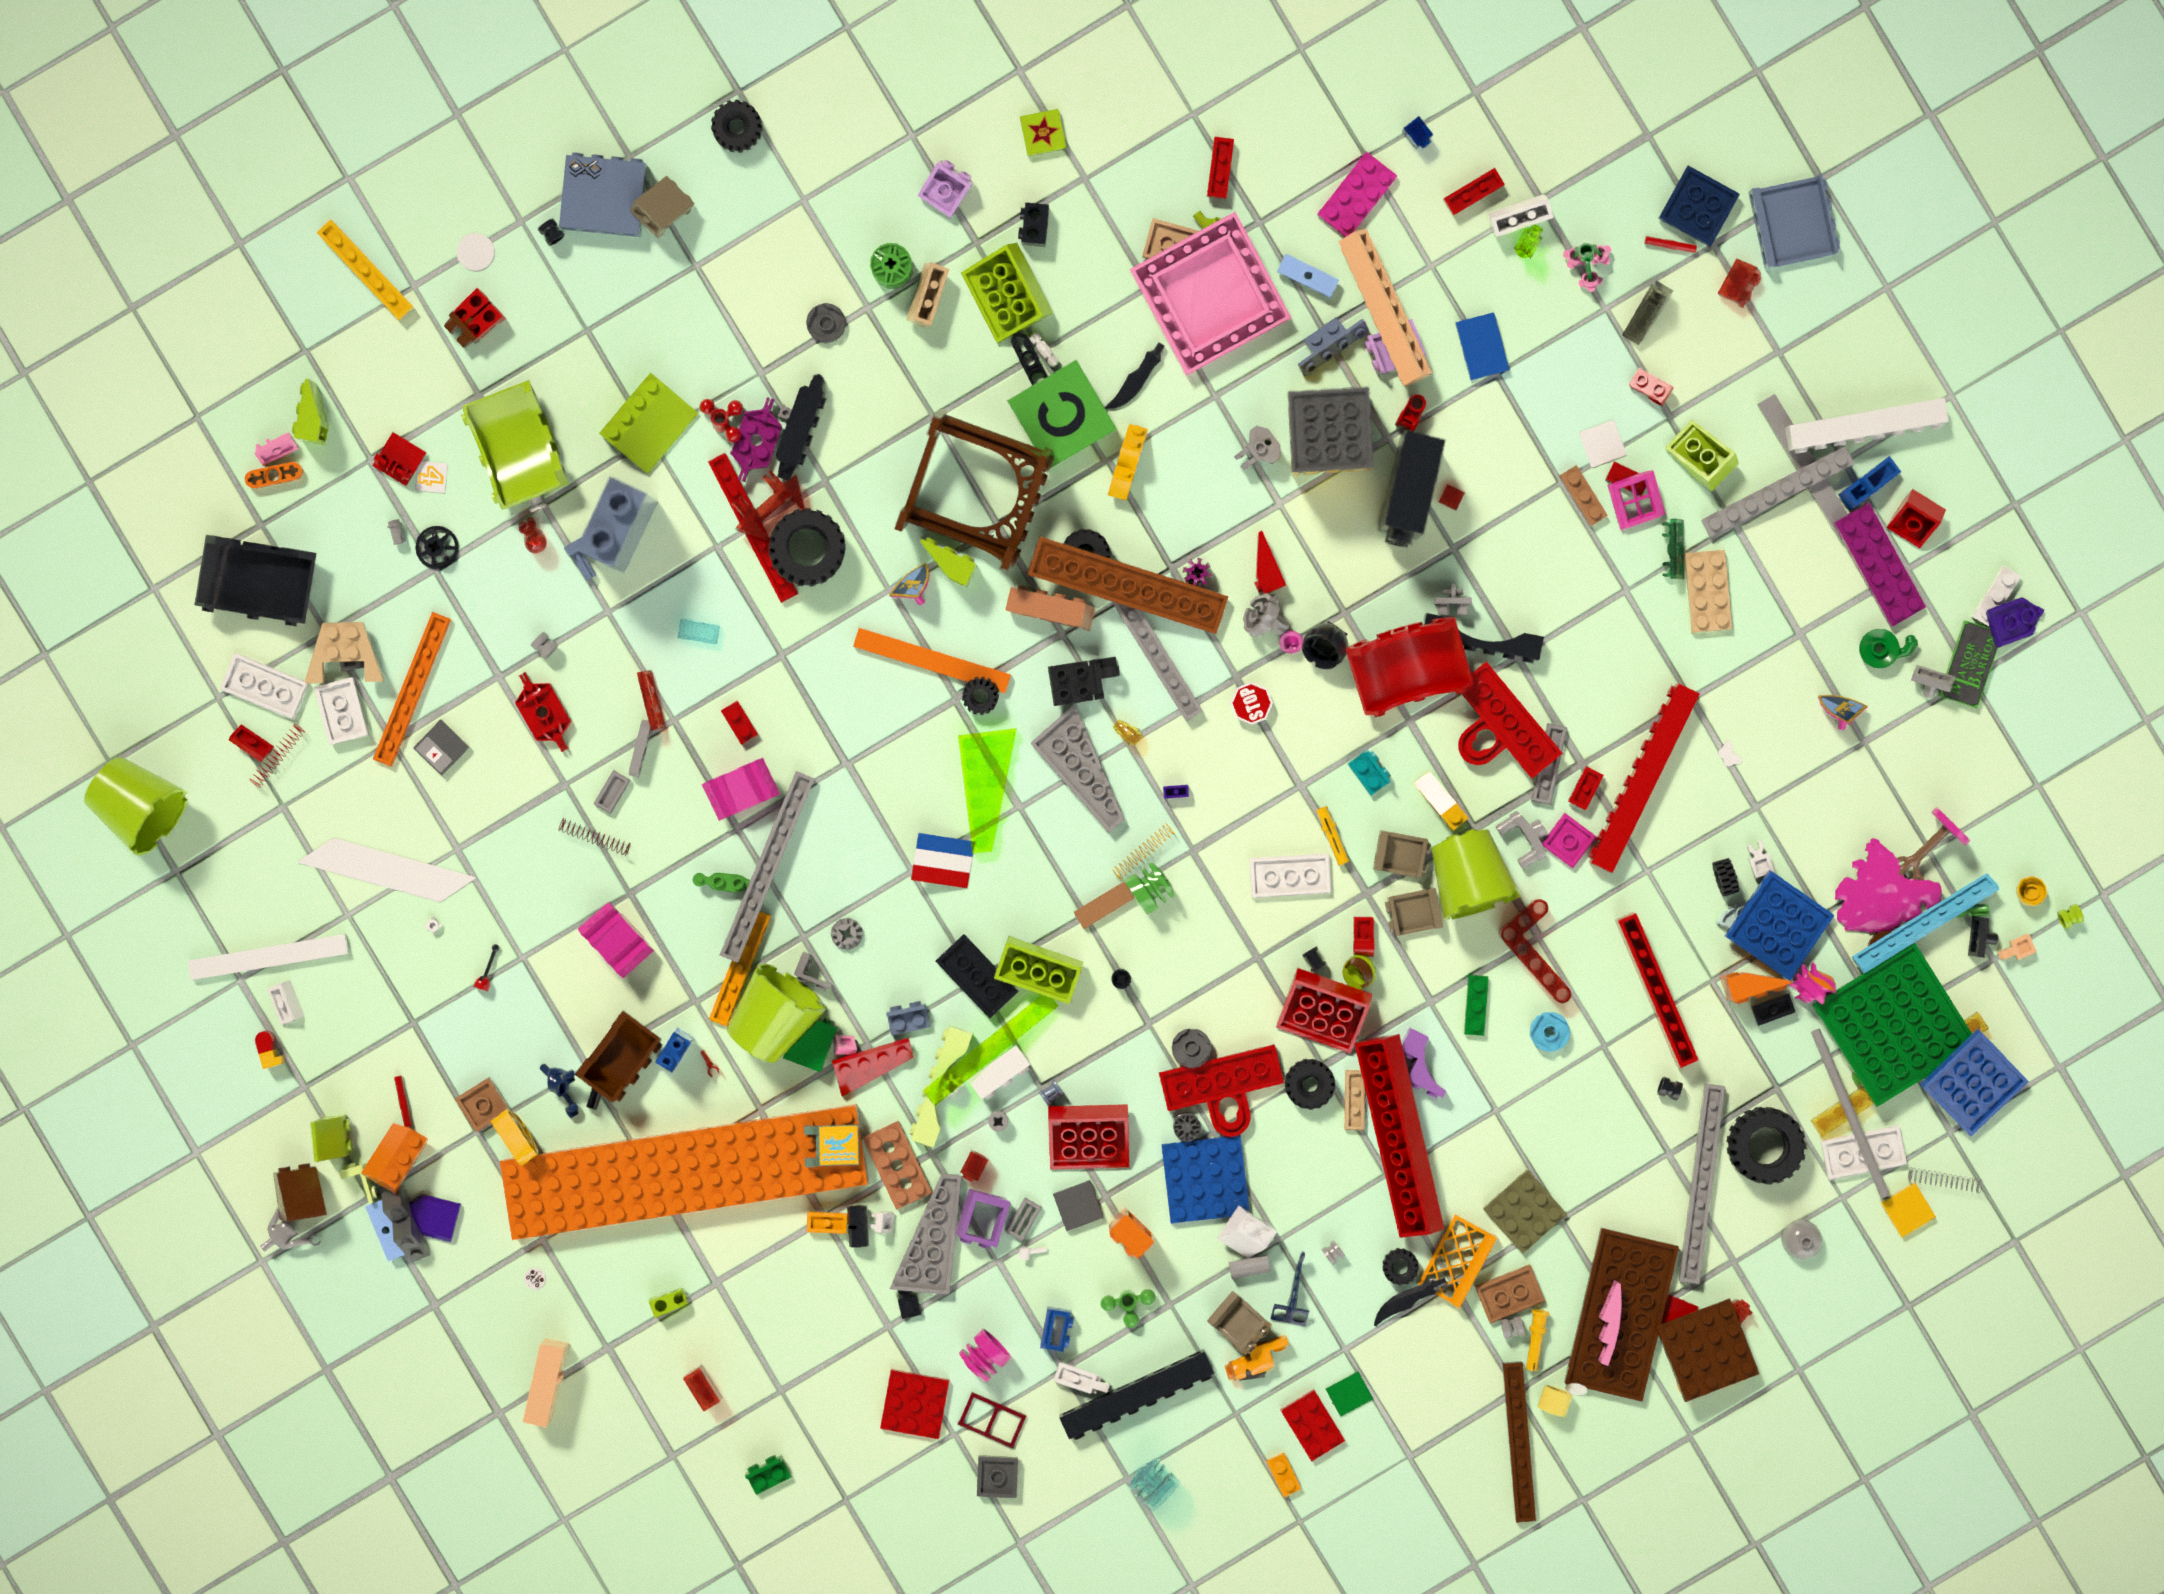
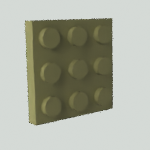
M1528 1169L1483 1207V1210L1522 1254L1567 1215Z

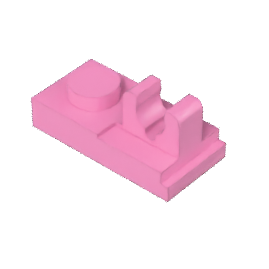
M288 432L272 441L266 439L267 444L263 446L257 443L254 454L261 464L265 466L298 450L299 447Z

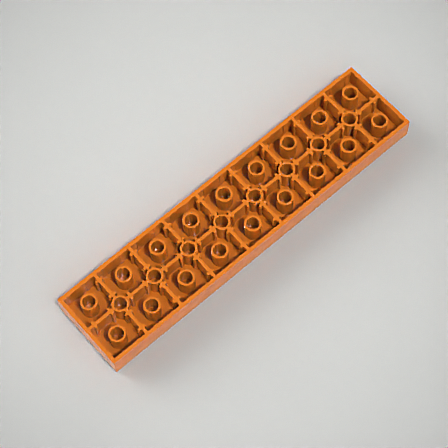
M857 1104L538 1153L523 1166L514 1157L500 1161L512 1240L862 1186L869 1183ZM858 1124L859 1165L805 1167L804 1158L816 1157V1135H804V1126Z

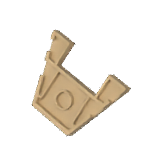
M364 622L322 623L305 678V684L325 683L324 662L364 661L365 682H384V677L381 674L379 663L372 649Z

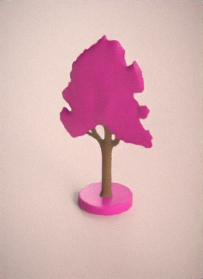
M1937 807L1931 813L1943 824L1942 827L1919 850L1909 857L1901 856L1896 858L1894 853L1883 846L1878 839L1871 838L1870 843H1866L1865 851L1868 852L1867 862L1863 859L1852 862V867L1858 870L1857 880L1845 877L1835 890L1834 899L1844 900L1842 907L1837 911L1838 922L1844 924L1845 931L1857 930L1860 932L1879 933L1881 931H1892L1894 928L1900 927L1903 921L1908 922L1922 913V903H1925L1926 909H1929L1941 902L1942 887L1938 882L1925 880L1921 875L1919 865L1922 859L1949 833H1952L1963 845H1967L1971 840ZM1904 861L1905 863L1900 866L1899 863ZM1910 867H1913L1912 879L1905 878V872Z

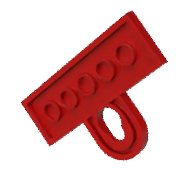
M1487 661L1471 673L1474 685L1468 687L1467 691L1461 694L1480 718L1461 734L1458 741L1459 753L1466 762L1472 765H1484L1507 749L1532 779L1563 754ZM1485 729L1491 730L1495 735V744L1489 749L1475 751L1472 748V743L1476 740L1478 732Z
M1275 1044L1207 1060L1205 1064L1196 1068L1182 1066L1158 1072L1168 1111L1207 1102L1213 1127L1217 1132L1228 1137L1242 1134L1250 1124L1251 1114L1246 1092L1284 1083ZM1226 1097H1231L1238 1103L1237 1118L1234 1122H1227L1219 1111V1103Z

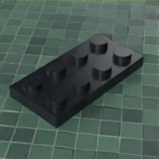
M965 934L935 961L989 1019L1019 992L1012 984L994 978L997 970L996 966Z

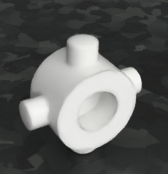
M431 917V920L424 924V927L431 931L432 934H436L435 931L442 927V923L435 920V917Z

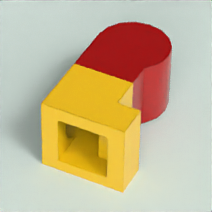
M268 1030L259 1032L255 1037V1044L263 1069L286 1063L284 1055L278 1056L274 1044L276 1041L274 1033Z

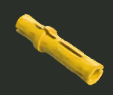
M1324 806L1315 810L1322 825L1321 830L1326 834L1338 866L1349 862L1350 860L1335 827L1337 824L1333 822L1328 807Z

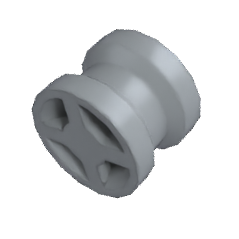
M999 1110L991 1113L988 1120L990 1128L997 1132L1003 1131L1008 1125L1006 1113Z
M1334 1240L1330 1243V1246L1321 1249L1332 1265L1336 1264L1339 1258L1345 1257V1254Z

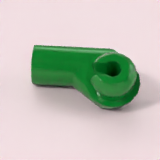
M1908 635L1905 638L1906 643L1903 648H1900L1897 659L1913 654L1918 646V640L1914 635Z

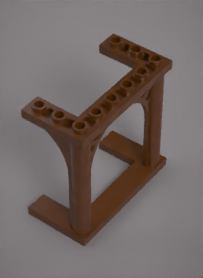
M939 409L932 417L927 432L929 438L906 505L900 510L894 530L902 532L909 523L990 553L1001 561L1000 568L1008 571L1010 566L1014 567L1019 559L1022 549L1018 547L1020 542H1024L1028 533V530H1025L1027 522L1031 523L1035 512L1032 511L1034 504L1038 505L1041 493L1038 491L1040 485L1044 486L1048 475L1045 472H1048L1055 457L1051 455L1053 449L1045 447L1043 450L949 416L947 415L948 411ZM940 432L992 450L1003 456L1010 463L1018 480V497L1012 511L1003 520L990 526L975 527L915 506ZM1015 458H1017L1019 461H1021V459L1025 460L1021 462L1019 465L1015 464ZM1030 465L1034 468V472L1030 476H1022L1020 473L1024 466ZM1033 479V481L1029 482L1027 485L1029 486V488L1023 487L1024 481H1029ZM1022 500L1024 505L1020 506L1018 502ZM1012 517L1017 518V521L1015 520L1014 522L1016 529L1013 526V524L1010 523V519ZM1002 525H1007L1010 528V538L1002 536L1000 532ZM990 530H996L997 538L994 537V534H989Z

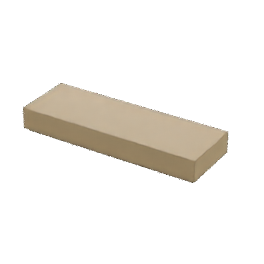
M1345 1070L1344 1130H1365V1087L1361 1070Z

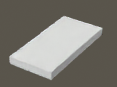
M234 652L220 690L295 720L309 684H305L304 680Z
M1329 853L1249 858L1252 898L1331 893Z
M1899 1125L1864 1132L1880 1170L1907 1165ZM1854 1134L1820 1140L1828 1180L1869 1172Z

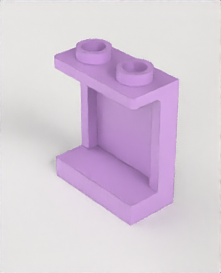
M1410 319L1408 321L1413 329V332L1418 340V343L1423 351V354L1426 357V353L1424 351L1423 345L1421 343L1418 332L1414 325L1413 319ZM1380 332L1367 336V341L1364 343L1367 352L1373 355L1372 365L1375 372L1379 371V374L1383 375L1396 370L1390 359L1389 352L1382 342Z

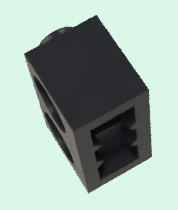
M1025 202V208L1021 207L1020 219L1024 221L1023 228L1019 227L1018 239L1022 240V245L1046 247L1049 216L1048 204ZM1032 210H1037L1040 216L1038 219H1031L1029 213ZM1028 231H1037V238L1029 239L1027 237Z

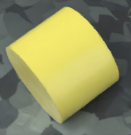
M1544 1385L1537 1407L1548 1413L1566 1417L1573 1394L1557 1387Z

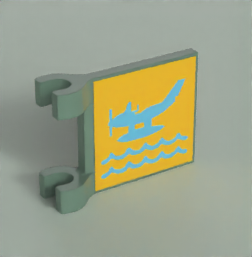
M858 1124L804 1126V1135H816V1157L804 1158L805 1167L859 1165Z

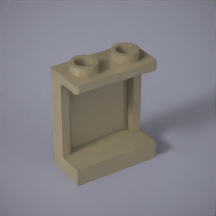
M666 175L634 201L630 212L658 239L684 214L688 215L695 203L689 195L685 194L678 187L676 182Z
M1380 830L1373 869L1421 878L1422 874H1426L1427 863H1424L1425 855L1430 853L1431 844L1425 838Z
M1436 888L1387 897L1388 901L1385 902L1387 914H1391L1392 921H1389L1390 932L1394 933L1396 937L1434 928H1443Z
M1234 1291L1227 1296L1207 1320L1211 1326L1216 1328L1237 1347L1238 1351L1245 1355L1251 1353L1256 1348L1258 1340L1268 1334L1269 1328L1272 1325Z

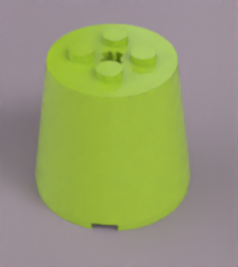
M117 757L104 765L94 776L85 792L84 803L132 853L140 856L152 851L158 846L156 842L162 836L167 837L172 832L184 813L188 799L185 798L187 792L181 787L123 757Z
M1473 829L1460 836L1455 834L1431 848L1442 914L1445 921L1449 920L1450 916L1454 920L1495 908L1494 904L1503 901L1506 904L1521 896L1488 829L1479 831Z
M760 963L749 981L727 1027V1032L741 1048L753 1057L769 1063H776L824 1012L825 1005H820V997L788 972L783 975L776 971V966Z

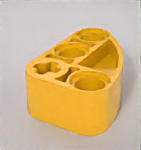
M506 1109L491 1120L493 1127L521 1166L538 1154V1149L530 1132L516 1113Z

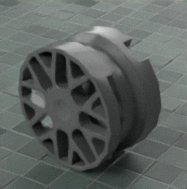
M1185 1112L1175 1118L1173 1130L1180 1140L1192 1141L1200 1134L1201 1124L1197 1116L1193 1113Z

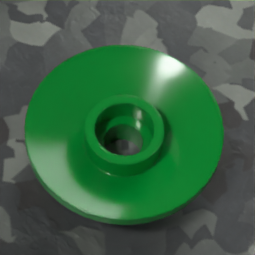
M1886 629L1869 631L1863 636L1859 645V653L1862 660L1868 666L1878 669L1892 665L1900 652L1898 639L1892 632ZM1877 645L1882 647L1881 653L1875 651Z

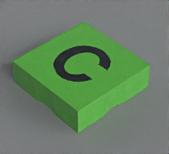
M1077 360L1072 361L1045 379L1006 400L1020 425L1027 433L1032 445L1043 450L1045 447L1053 449L1051 455L1055 457L1050 468L1116 430L1114 423Z

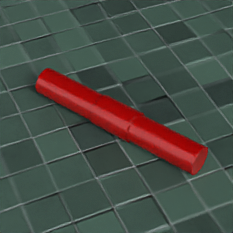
M1646 236L1644 244L1692 253H1696L1697 245Z
M402 1075L396 1076L394 1081L405 1127H411L412 1122Z

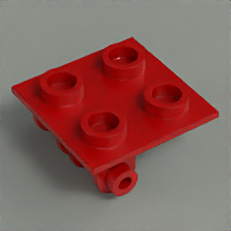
M392 432L381 452L375 455L373 459L375 462L372 466L407 486L427 452Z

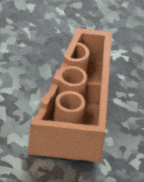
M1017 585V588L1010 587L1006 611L1032 618H1040L1041 620L1053 623L1059 622V624L1070 627L1076 626L1090 631L1095 608L1085 604L1086 600L1074 597V600L1071 601L1066 599V595L1055 593V596H1049L1047 591L1036 589V592H1031L1029 587Z

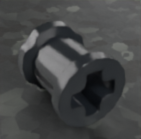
M1317 946L1302 954L1303 958H1306L1309 963L1311 972L1327 964L1318 953Z

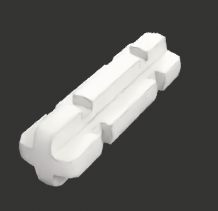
M1035 332L1029 337V340L1033 345H1036L1035 348L1045 360L1047 359L1049 366L1054 368L1059 364V359L1056 355H1053L1052 350L1045 341L1041 340L1042 337L1039 333Z

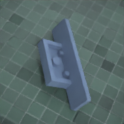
M1335 317L1305 338L1304 342L1312 354L1298 363L1303 376L1314 372L1319 366L1330 361L1336 354L1347 349L1356 340L1363 338L1369 332L1364 319H1361L1346 330Z

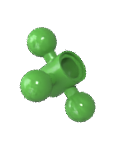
M1150 1289L1143 1290L1140 1295H1136L1131 1290H1125L1116 1299L1110 1295L1104 1296L1100 1301V1305L1105 1311H1112L1117 1305H1120L1122 1309L1126 1310V1314L1123 1317L1125 1326L1134 1328L1139 1323L1138 1315L1133 1312L1137 1302L1151 1305L1155 1301L1156 1296ZM1124 1296H1132L1134 1299L1133 1303L1125 1305L1122 1302Z

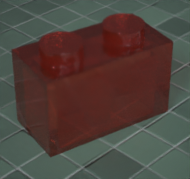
M702 1364L683 1376L682 1379L703 1412L721 1402L723 1397Z

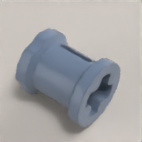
M1055 1080L1044 1091L1040 1090L1038 1092L1048 1106L1060 1095H1065Z

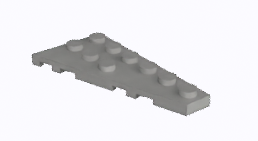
M1074 704L1030 744L1110 833L1124 818Z
M941 1173L890 1285V1290L949 1295L961 1175Z

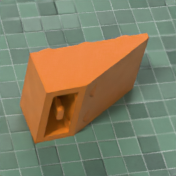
M1741 971L1720 977L1726 999L1737 1004L1749 1001L1748 997L1756 996V998L1768 995L1767 991L1775 990V992L1787 988L1786 985L1791 984L1790 980Z

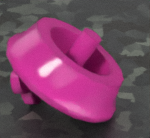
M1287 631L1281 635L1279 645L1284 652L1293 654L1302 649L1303 637L1299 633Z

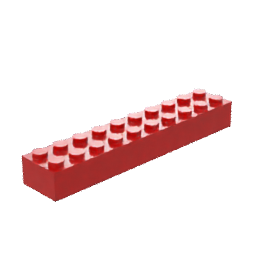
M1400 1034L1369 1038L1354 1043L1399 1238L1431 1235L1445 1228Z

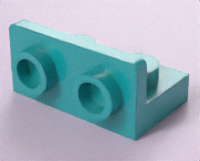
M1365 750L1347 763V765L1369 795L1372 796L1391 782L1389 779L1391 775L1385 767L1381 768L1377 763L1379 758L1374 751L1369 752Z

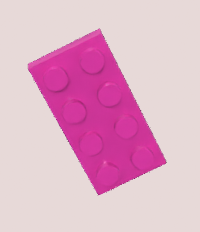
M1366 151L1317 213V216L1344 237H1347L1357 229L1398 175Z

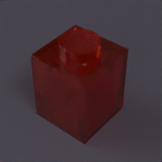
M971 1149L960 1170V1173L963 1174L962 1177L970 1182H973V1180L978 1181L989 1158Z

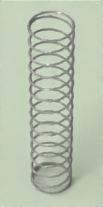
M1918 1170L1916 1171L1914 1182H1916ZM1921 1171L1919 1183H1921L1923 1171ZM1926 1171V1177H1925V1182H1924L1925 1184H1926V1182H1927V1174H1928L1927 1171ZM1931 1172V1178H1930V1185L1932 1184V1175H1933L1932 1172ZM1936 1172L1935 1186L1937 1185V1176H1938L1937 1172ZM1952 1176V1180H1951V1185H1952V1186H1953V1178H1954V1176ZM1965 1176V1177L1967 1178V1185H1966V1191H1967V1190H1968V1185H1969V1182H1968L1969 1179H1968L1967 1176ZM1957 1177V1182H1956V1187H1955V1189L1958 1188V1179H1959V1177ZM1962 1177V1183H1961V1190L1963 1189V1180H1964L1963 1177ZM1982 1179L1978 1181L1976 1193H1981V1190L1979 1192V1183Z

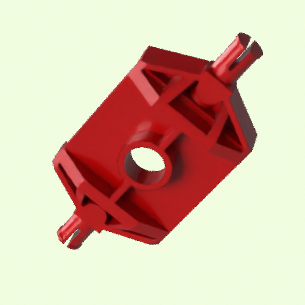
M526 672L520 674L519 677L524 685V689L515 701V704L535 740L554 741L561 752L569 749L563 739V735L569 728L572 720L568 717L551 683L533 684ZM541 706L546 707L548 710V714L544 718L539 717L537 714V710Z

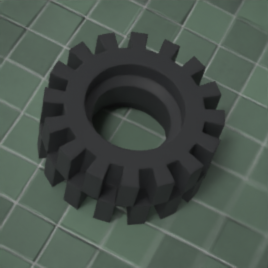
M985 677L971 679L966 684L962 693L963 705L968 707L967 710L969 712L971 710L974 711L973 714L975 715L977 713H980V715H984L985 712L986 714L990 713L997 705L999 699V689L996 688V683H991L989 678L985 680ZM977 689L985 690L988 694V700L983 703L977 702L973 697L974 691Z
M1726 858L1713 862L1715 880L1722 896L1738 893L1740 890L1739 882L1737 881L1738 878L1731 860Z
M1405 1248L1390 1250V1253L1385 1255V1259L1382 1262V1270L1386 1278L1393 1284L1400 1286L1402 1284L1407 1285L1410 1281L1413 1282L1419 1270L1418 1260L1415 1255ZM1398 1259H1403L1408 1263V1270L1404 1274H1397L1393 1270V1264Z

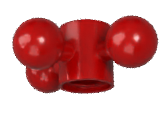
M711 399L702 400L699 405L700 411L706 415L710 414L714 430L720 433L725 432V437L729 442L739 441L741 431L737 427L730 426L729 418L732 415H740L743 412V404L738 400H733L728 404V410L725 411L724 409H715V403ZM718 418L725 419L723 423H716Z

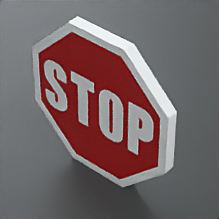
M1250 682L1236 688L1230 705L1237 719L1252 725L1267 718L1273 702L1267 688Z

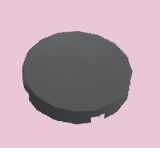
M819 304L808 313L806 320L807 330L816 341L832 343L840 339L845 332L846 319L841 309L834 304Z
M1184 1029L1173 1039L1172 1054L1176 1062L1183 1067L1196 1068L1205 1064L1209 1059L1211 1043L1208 1036L1201 1030Z

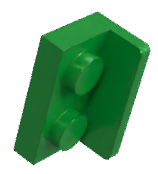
M772 1455L765 1459L766 1463L760 1466L757 1463L747 1468L748 1472L744 1476L749 1480L755 1495L792 1478L782 1455L778 1457Z

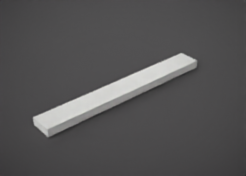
M346 934L188 960L190 979L195 980L349 954Z

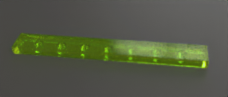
M1040 995L927 1086L923 1093L936 1106L1059 1005L1054 999Z

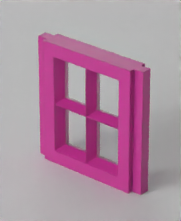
M1653 470L1645 471L1607 485L1620 530L1665 515ZM1645 480L1648 494L1638 497L1634 484ZM1630 485L1634 499L1624 502L1620 489ZM1650 498L1653 511L1642 514L1639 501ZM1635 503L1639 516L1628 519L1625 506Z

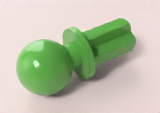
M1976 904L1956 917L1963 918L1967 914H1969L1970 918L1973 916H1988L1990 908L1988 904Z

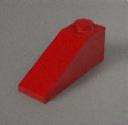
M1259 531L1257 536L1255 576L1257 581L1254 582L1258 593L1269 594L1285 587L1286 583L1263 531Z

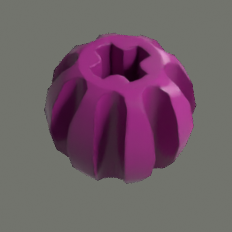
M1197 558V564H1194L1192 559H1190L1187 563L1191 568L1183 567L1182 573H1188L1189 576L1183 579L1186 583L1189 580H1193V585L1197 586L1198 581L1202 583V586L1206 585L1207 582L1204 580V577L1211 578L1212 572H1206V569L1211 567L1210 564L1207 562L1206 565H1202V558ZM1196 567L1203 572L1199 578L1196 575H1192Z

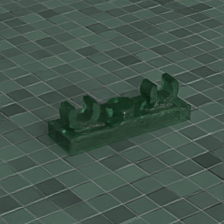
M1670 519V522L1662 523V526L1669 527V532L1663 533L1662 536L1670 537L1669 544L1667 545L1670 562L1662 563V566H1669L1670 571L1662 573V576L1681 580L1685 579L1684 520Z

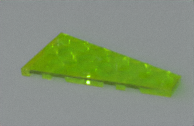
M1017 728L958 735L973 854L993 851Z

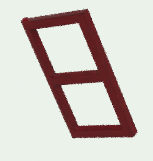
M972 1392L957 1425L1014 1448L1027 1415ZM973 1398L995 1406L985 1432L963 1423ZM999 1409L1021 1418L1011 1443L989 1434Z

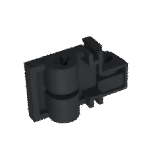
M1116 656L1090 660L1089 666L1088 661L1049 666L1048 673L1053 705H1068L1094 699H1104L1102 679L1120 676Z

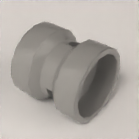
M542 632L530 645L534 650L540 652V656L544 660L558 648V645L551 641L545 632Z
M1516 1316L1512 1320H1501L1505 1339H1510L1514 1335H1525L1521 1316Z

